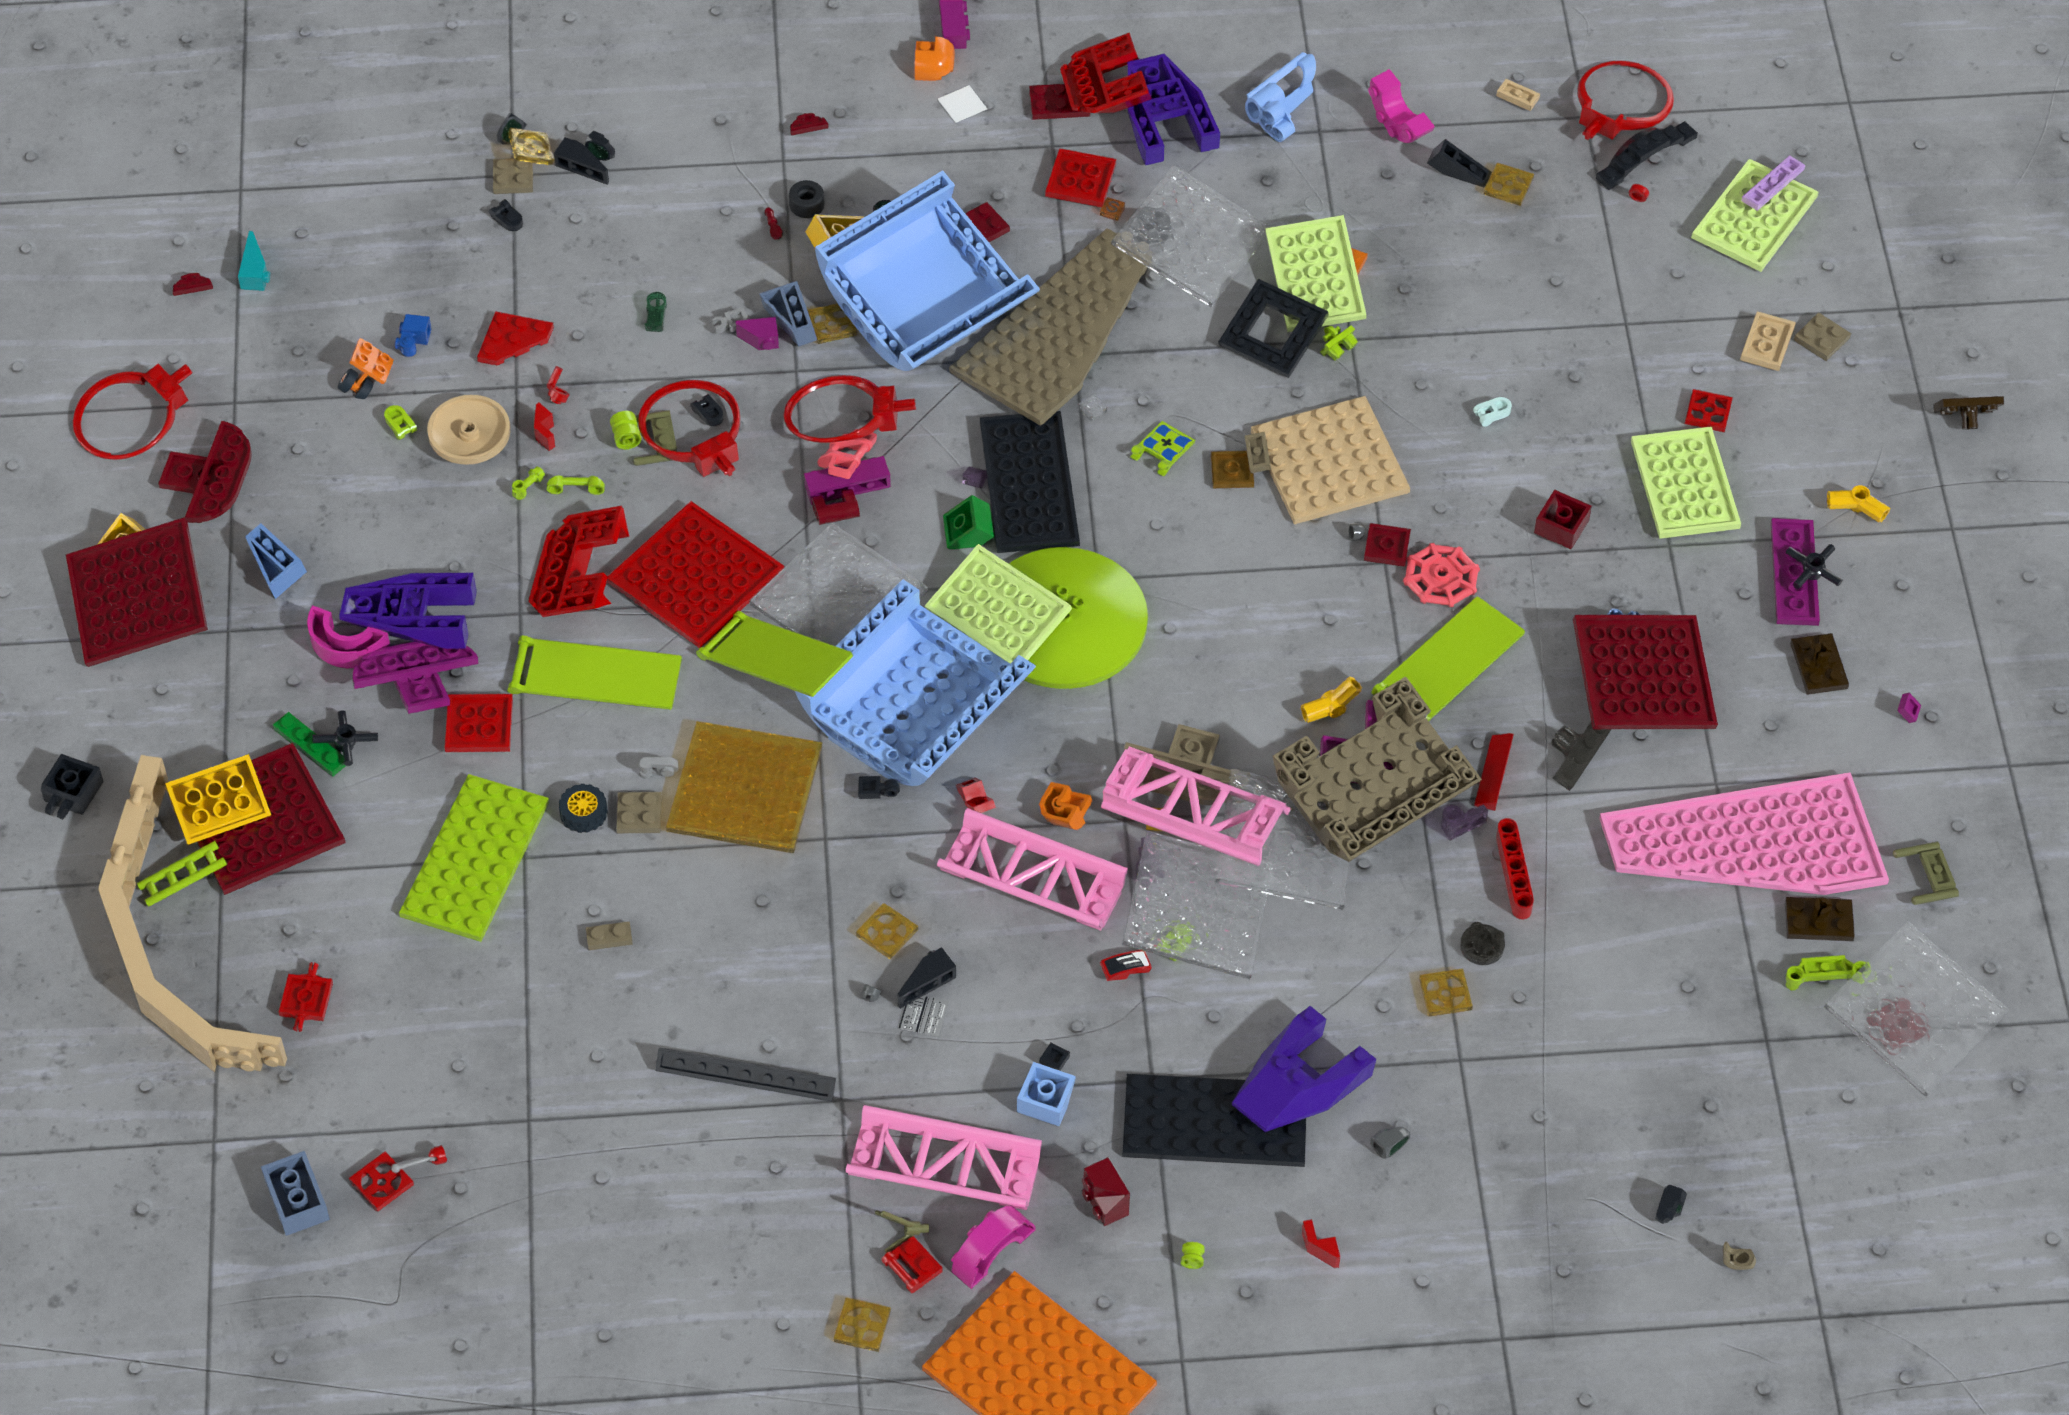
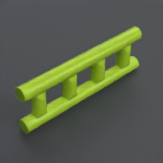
M216 841L137 882L140 890L147 888L150 897L145 899L148 907L226 866L225 859L222 857L217 860L213 852L219 849ZM206 856L209 865L197 870L194 862ZM186 866L190 875L178 881L174 872ZM166 877L170 886L158 892L154 883Z

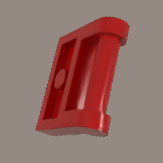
M914 1236L892 1252H887L881 1259L884 1265L889 1266L906 1284V1289L910 1293L916 1292L943 1272V1267ZM901 1258L918 1278L913 1279L896 1260Z

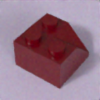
M1554 489L1536 518L1534 533L1572 549L1590 520L1592 506Z
M1107 1157L1084 1168V1177L1082 1178L1083 1189L1081 1192L1085 1201H1090L1093 1206L1092 1211L1095 1218L1101 1220L1103 1225L1107 1226L1128 1216L1130 1192L1110 1159Z

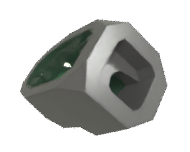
M1404 1127L1380 1130L1371 1138L1370 1145L1381 1158L1386 1159L1398 1152L1408 1142L1411 1134Z

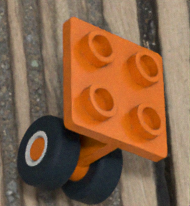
M360 338L355 346L350 364L362 372L358 376V372L351 368L348 369L341 378L338 389L344 393L352 390L356 393L355 398L366 399L374 385L366 377L369 375L376 381L384 384L394 359L387 353L374 347L370 342Z

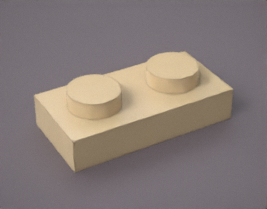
M1505 79L1496 94L1497 97L1529 111L1533 109L1540 99V93L1508 79Z

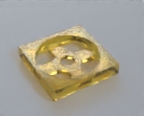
M510 128L508 134L515 160L546 165L553 164L554 157L547 133ZM516 138H524L525 143L516 142ZM533 140L542 141L543 146L533 143ZM527 146H532L534 150L529 149ZM537 153H544L545 155L537 156Z
M1497 163L1485 187L1484 195L1521 206L1534 179V174ZM1501 174H1509V175L1504 176V177L1499 176V175H1501ZM1519 176L1525 184L1518 182L1516 177ZM1511 181L1513 184L1509 186L1505 182ZM1492 183L1501 184L1502 190L1493 189ZM1512 189L1522 191L1518 196L1509 194Z
M838 303L807 310L818 344L857 336L855 325L847 316L838 319L834 317L833 312H843ZM825 315L826 320L824 322L815 324L817 316ZM834 321L836 325L829 326L828 323ZM848 325L844 331L839 332L840 326ZM822 330H827V331L831 332V334H826V333H823V332H821V331H822Z
M883 903L856 931V936L891 959L918 931V926ZM882 915H889L893 918L889 924H883L878 921ZM901 924L906 927L904 937L896 933V929ZM870 927L878 931V935L874 940L868 934ZM890 929L891 934L885 935L883 930ZM885 941H892L895 943L893 945L887 946L882 945Z
M1463 969L1419 975L1429 1017L1472 1010L1473 1005ZM1455 978L1460 982L1461 987L1452 988L1448 986L1447 979ZM1432 981H1438V990L1427 992L1428 984ZM1447 990L1450 992V995L1445 997L1441 992ZM1464 996L1461 1003L1456 1006L1453 1005L1452 1000L1454 997ZM1432 1000L1443 1002L1444 1007L1436 1005Z
M845 1298L833 1338L834 1342L879 1352L891 1308ZM862 1308L860 1314L856 1317L847 1315L855 1309ZM871 1310L880 1316L881 1323L871 1321L869 1317ZM861 1320L867 1323L863 1328L858 1326V1322ZM843 1325L854 1327L855 1333L853 1338L847 1337L842 1330ZM868 1330L878 1332V1336L870 1342L863 1340L864 1333Z

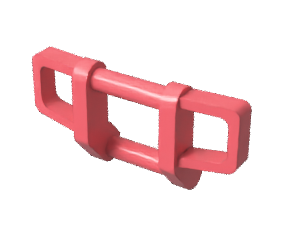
M871 433L859 439L830 443V448L818 459V465L822 468H828V474L850 479L856 468L860 465L862 457L876 443L877 434ZM845 448L857 450L854 455L840 452ZM836 464L839 466L847 467L848 469H843L840 467H836L834 465Z

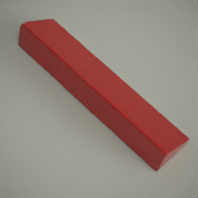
M1513 733L1492 735L1474 806L1496 810L1513 742Z

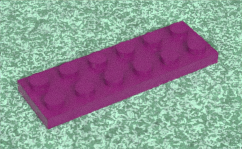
M1772 518L1771 540L1776 624L1819 626L1820 614L1817 580L1808 579L1799 589L1794 588V581L1803 573V564L1786 554L1789 547H1792L1806 557L1810 553H1815L1813 520Z

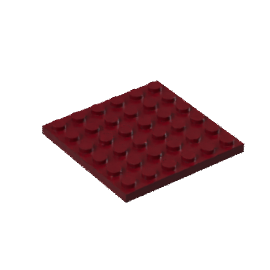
M185 517L65 554L84 663L87 667L208 630L188 522Z
M1574 615L1573 625L1592 729H1716L1718 722L1696 615Z
M293 743L251 760L271 816L197 842L201 849L216 841L219 849L213 852L217 860L223 857L227 865L213 872V875L224 895L346 843L341 830Z

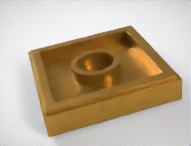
M1211 451L1213 489L1254 488V473L1250 471L1247 451Z

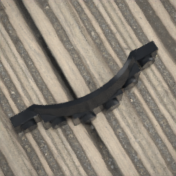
M1686 121L1676 127L1669 125L1664 129L1650 128L1643 130L1629 138L1619 148L1608 167L1596 174V179L1607 190H1610L1622 183L1624 178L1650 156L1676 144L1684 146L1696 139L1698 132Z

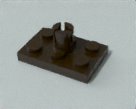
M2004 396L1942 399L1933 404L1934 412H1940L1942 416L1952 415L1953 412L1960 411L1962 430L1978 429L1977 411L1980 410L1981 414L1993 413V411L1998 410V407L2004 405Z
M1832 633L1791 639L1790 645L1807 695L1848 689L1849 682Z
M1786 897L1787 939L1854 941L1852 899Z

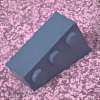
M797 281L759 294L764 309L771 317H776V322L798 347L817 340Z

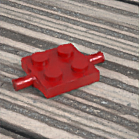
M313 962L309 963L307 974H288L279 1008V1016L294 1018L293 1030L296 1032L302 1031L304 1020L324 1021L333 980L317 976L316 973L319 965L315 962L314 965Z

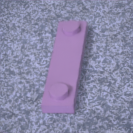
M1789 155L1744 194L1742 202L1758 211L1804 171L1805 165Z

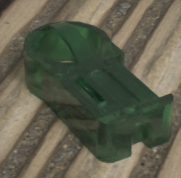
M652 292L646 299L648 316L645 330L649 332H662L667 308L666 296L661 292ZM656 299L655 307L650 305V302ZM660 299L664 301V303L661 306Z

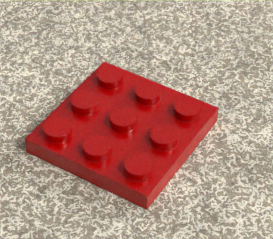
M1059 148L1045 191V197L1103 208L1116 167V159Z
M448 694L450 705L447 706L445 752H510L513 694Z

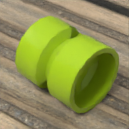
M620 411L610 418L615 443L619 449L629 450L641 443V434L633 412Z

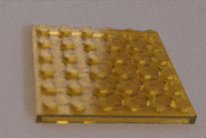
M697 721L666 825V831L794 853L823 747L822 742Z

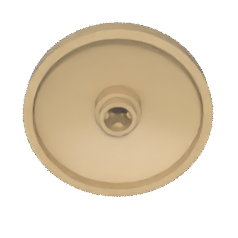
M463 395L447 400L432 413L427 427L429 442L433 450L447 461L465 465L481 463L496 456L506 446L511 432L509 417L505 409L496 401L480 395Z

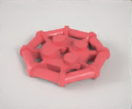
M1429 543V546L1414 555H1409L1406 559L1407 569L1403 579L1404 585L1408 586L1423 604L1447 605L1450 608L1466 597L1475 595L1477 592L1476 583L1480 567L1464 553L1463 548L1460 546L1456 548ZM1430 554L1432 555L1431 557L1427 558L1426 560H1422L1423 558L1427 557L1428 555H1430ZM1458 558L1461 560V562L1464 564V566H1462V565L1458 562V560H1457ZM1415 566L1421 568L1420 574H1414ZM1438 572H1445L1446 574L1445 576H1439ZM1469 573L1468 582L1462 579L1463 574ZM1416 582H1422L1427 588L1424 592ZM1459 587L1463 589L1457 594L1452 595V591Z

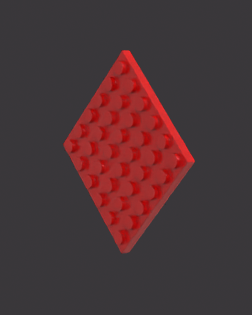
M690 501L607 576V583L700 648L721 630L738 610L741 611L784 571V565Z

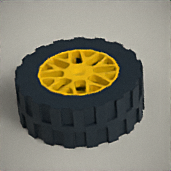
M591 784L573 785V787L566 789V792L559 799L560 818L564 822V826L578 833H588L602 826L608 814L604 793L598 787H594Z

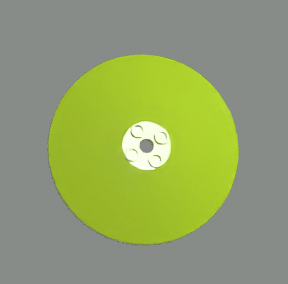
M1070 547L1037 550L1009 563V565L1072 607L1071 611L1029 658L1028 661L1036 665V667L1024 681L1056 689L1086 687L1114 676L1135 658L1147 632V605L1138 583L1118 563L1101 554Z

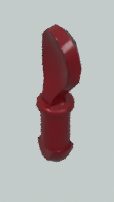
M767 207L764 214L770 226V235L775 240L780 239L783 236V231L777 225L773 209Z

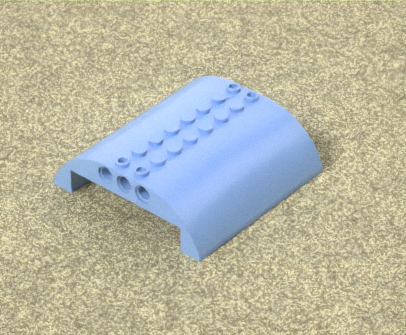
M944 171L939 172L815 247L818 265L823 278L840 308L872 348L890 365L902 371L913 370L1040 291V288L1028 274L1021 279L1017 278L952 198L955 185Z

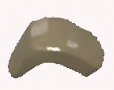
M1725 1242L1723 1245V1263L1728 1268L1734 1270L1754 1268L1756 1257L1751 1249H1733L1729 1246L1728 1242Z

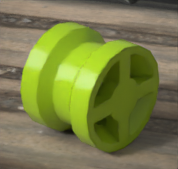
M1198 1242L1184 1243L1182 1245L1184 1255L1181 1257V1265L1189 1269L1203 1267L1204 1259L1202 1255L1205 1252L1204 1245Z

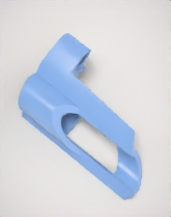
M1300 53L1246 94L1245 110L1248 118L1254 123L1259 122L1262 129L1277 142H1283L1295 132L1294 124L1290 119V113L1313 93L1311 81L1316 71V61L1313 54ZM1297 66H1300L1303 71L1302 83L1285 97L1283 90L1276 83Z

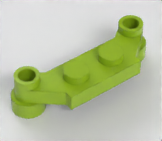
M1845 955L1801 958L1798 966L1788 968L1786 987L1794 991L1803 982L1850 979L1853 984L1859 986L1864 984L1865 980L1869 977L1870 966L1864 961L1852 963L1845 958Z

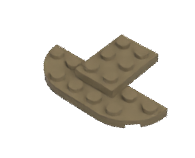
M1178 724L1169 753L1128 742L1125 743L1124 751L1130 746L1152 754L1154 758L1242 790L1246 789L1250 781V775L1211 765L1219 742V734ZM1151 766L1140 786L1171 773ZM1179 780L1157 788L1153 792L1170 796ZM1196 782L1199 804L1212 805L1220 791ZM1186 785L1179 799L1190 802L1188 785ZM1228 794L1224 803L1235 799L1236 796Z

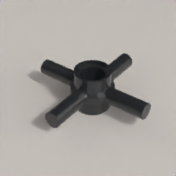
M1829 544L1820 554L1810 553L1807 557L1792 547L1787 549V555L1803 564V573L1794 581V588L1799 589L1808 579L1818 580L1821 576L1836 586L1842 583L1843 579L1825 569V560L1835 551L1834 545Z
M341 710L337 713L339 726L334 734L312 735L313 744L335 743V748L343 752L344 764L351 766L353 764L351 750L356 742L378 741V733H356L355 728L347 723L346 711Z

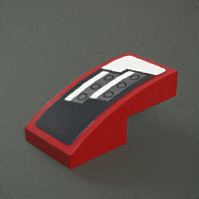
M1145 949L1117 954L1100 962L1107 981L1124 980L1128 978L1129 974L1149 973L1152 968Z

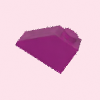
M776 317L736 321V334L741 340L758 350L779 348Z

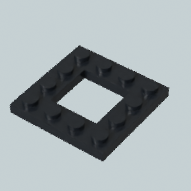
M1258 279L1219 339L1218 344L1289 378L1329 313L1325 309ZM1266 306L1299 321L1281 350L1248 335Z

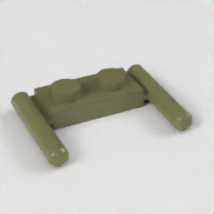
M670 410L648 413L646 422L651 421L654 442L664 449L678 452ZM656 451L657 455L634 458L633 463L635 466L672 460Z
M1938 841L1895 849L1893 851L1895 858L1919 854L1933 893L1912 897L1911 902L1913 905L1959 897V891L1956 888V883Z

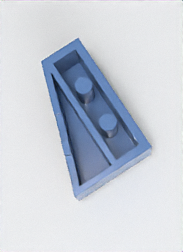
M261 523L245 536L275 599L307 572L301 559Z

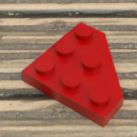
M495 311L478 353V362L498 366L504 363L505 359L512 356L516 358L529 352L530 348L538 344L540 346L547 344L554 329L553 322Z

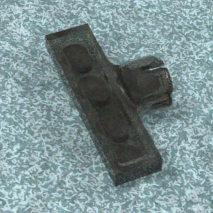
M1590 721L1583 733L1578 734L1569 726H1562L1555 734V739H1552L1551 744L1564 754L1565 759L1553 776V779L1570 791L1612 729H1592Z

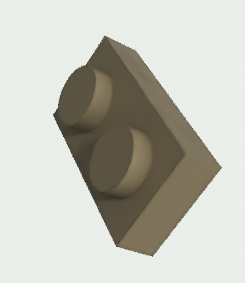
M1265 432L1245 435L1251 473L1271 470Z
M630 921L586 927L589 950L633 945Z

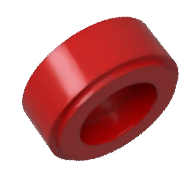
M1633 184L1628 194L1634 201L1645 202L1649 196V190L1643 185Z

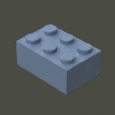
M305 1151L261 1166L266 1186L286 1236L330 1220L325 1201Z

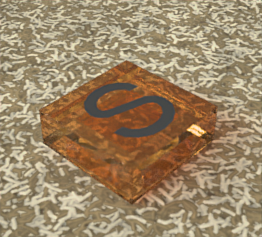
M1107 197L1100 210V216L1119 221L1125 209V202Z

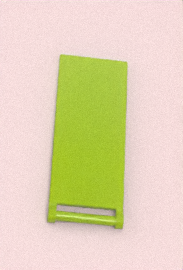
M1477 596L1381 683L1376 684L1371 694L1375 695L1386 687L1407 677L1431 711L1426 717L1430 721L1525 634V630Z
M739 610L733 615V619L712 640L696 651L697 656L701 660L719 663L814 697L853 657L850 651L749 617ZM721 641H723V642L711 653V651H712Z
M524 635L519 637V649L512 681L507 689L511 694L527 693L669 710L673 707L682 661L681 655L540 640ZM534 646L526 684L521 685L520 679L527 648Z

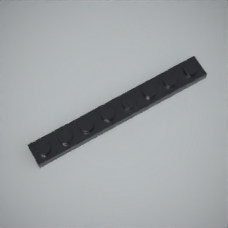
M661 1047L658 1049L655 1069L658 1072L832 1102L836 1082L834 1077Z

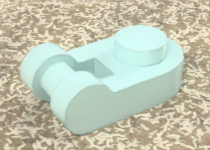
M1498 397L1476 405L1473 408V412L1476 416L1480 417L1479 421L1482 426L1486 427L1494 421L1509 416L1512 404L1509 399Z

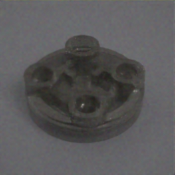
M1474 922L1471 924V927L1464 931L1461 937V952L1467 960L1474 964H1493L1504 953V933L1491 925Z

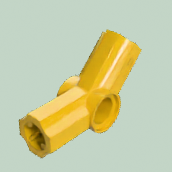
M1862 485L1855 486L1852 490L1827 492V507L1829 509L1850 508L1854 512L1865 513L1877 522H1882L1890 511V507L1871 496L1869 489Z
M1349 676L1335 690H1329L1321 698L1302 704L1301 712L1305 722L1309 723L1327 716L1337 718L1343 715L1347 710L1346 705L1361 692V684L1354 677Z

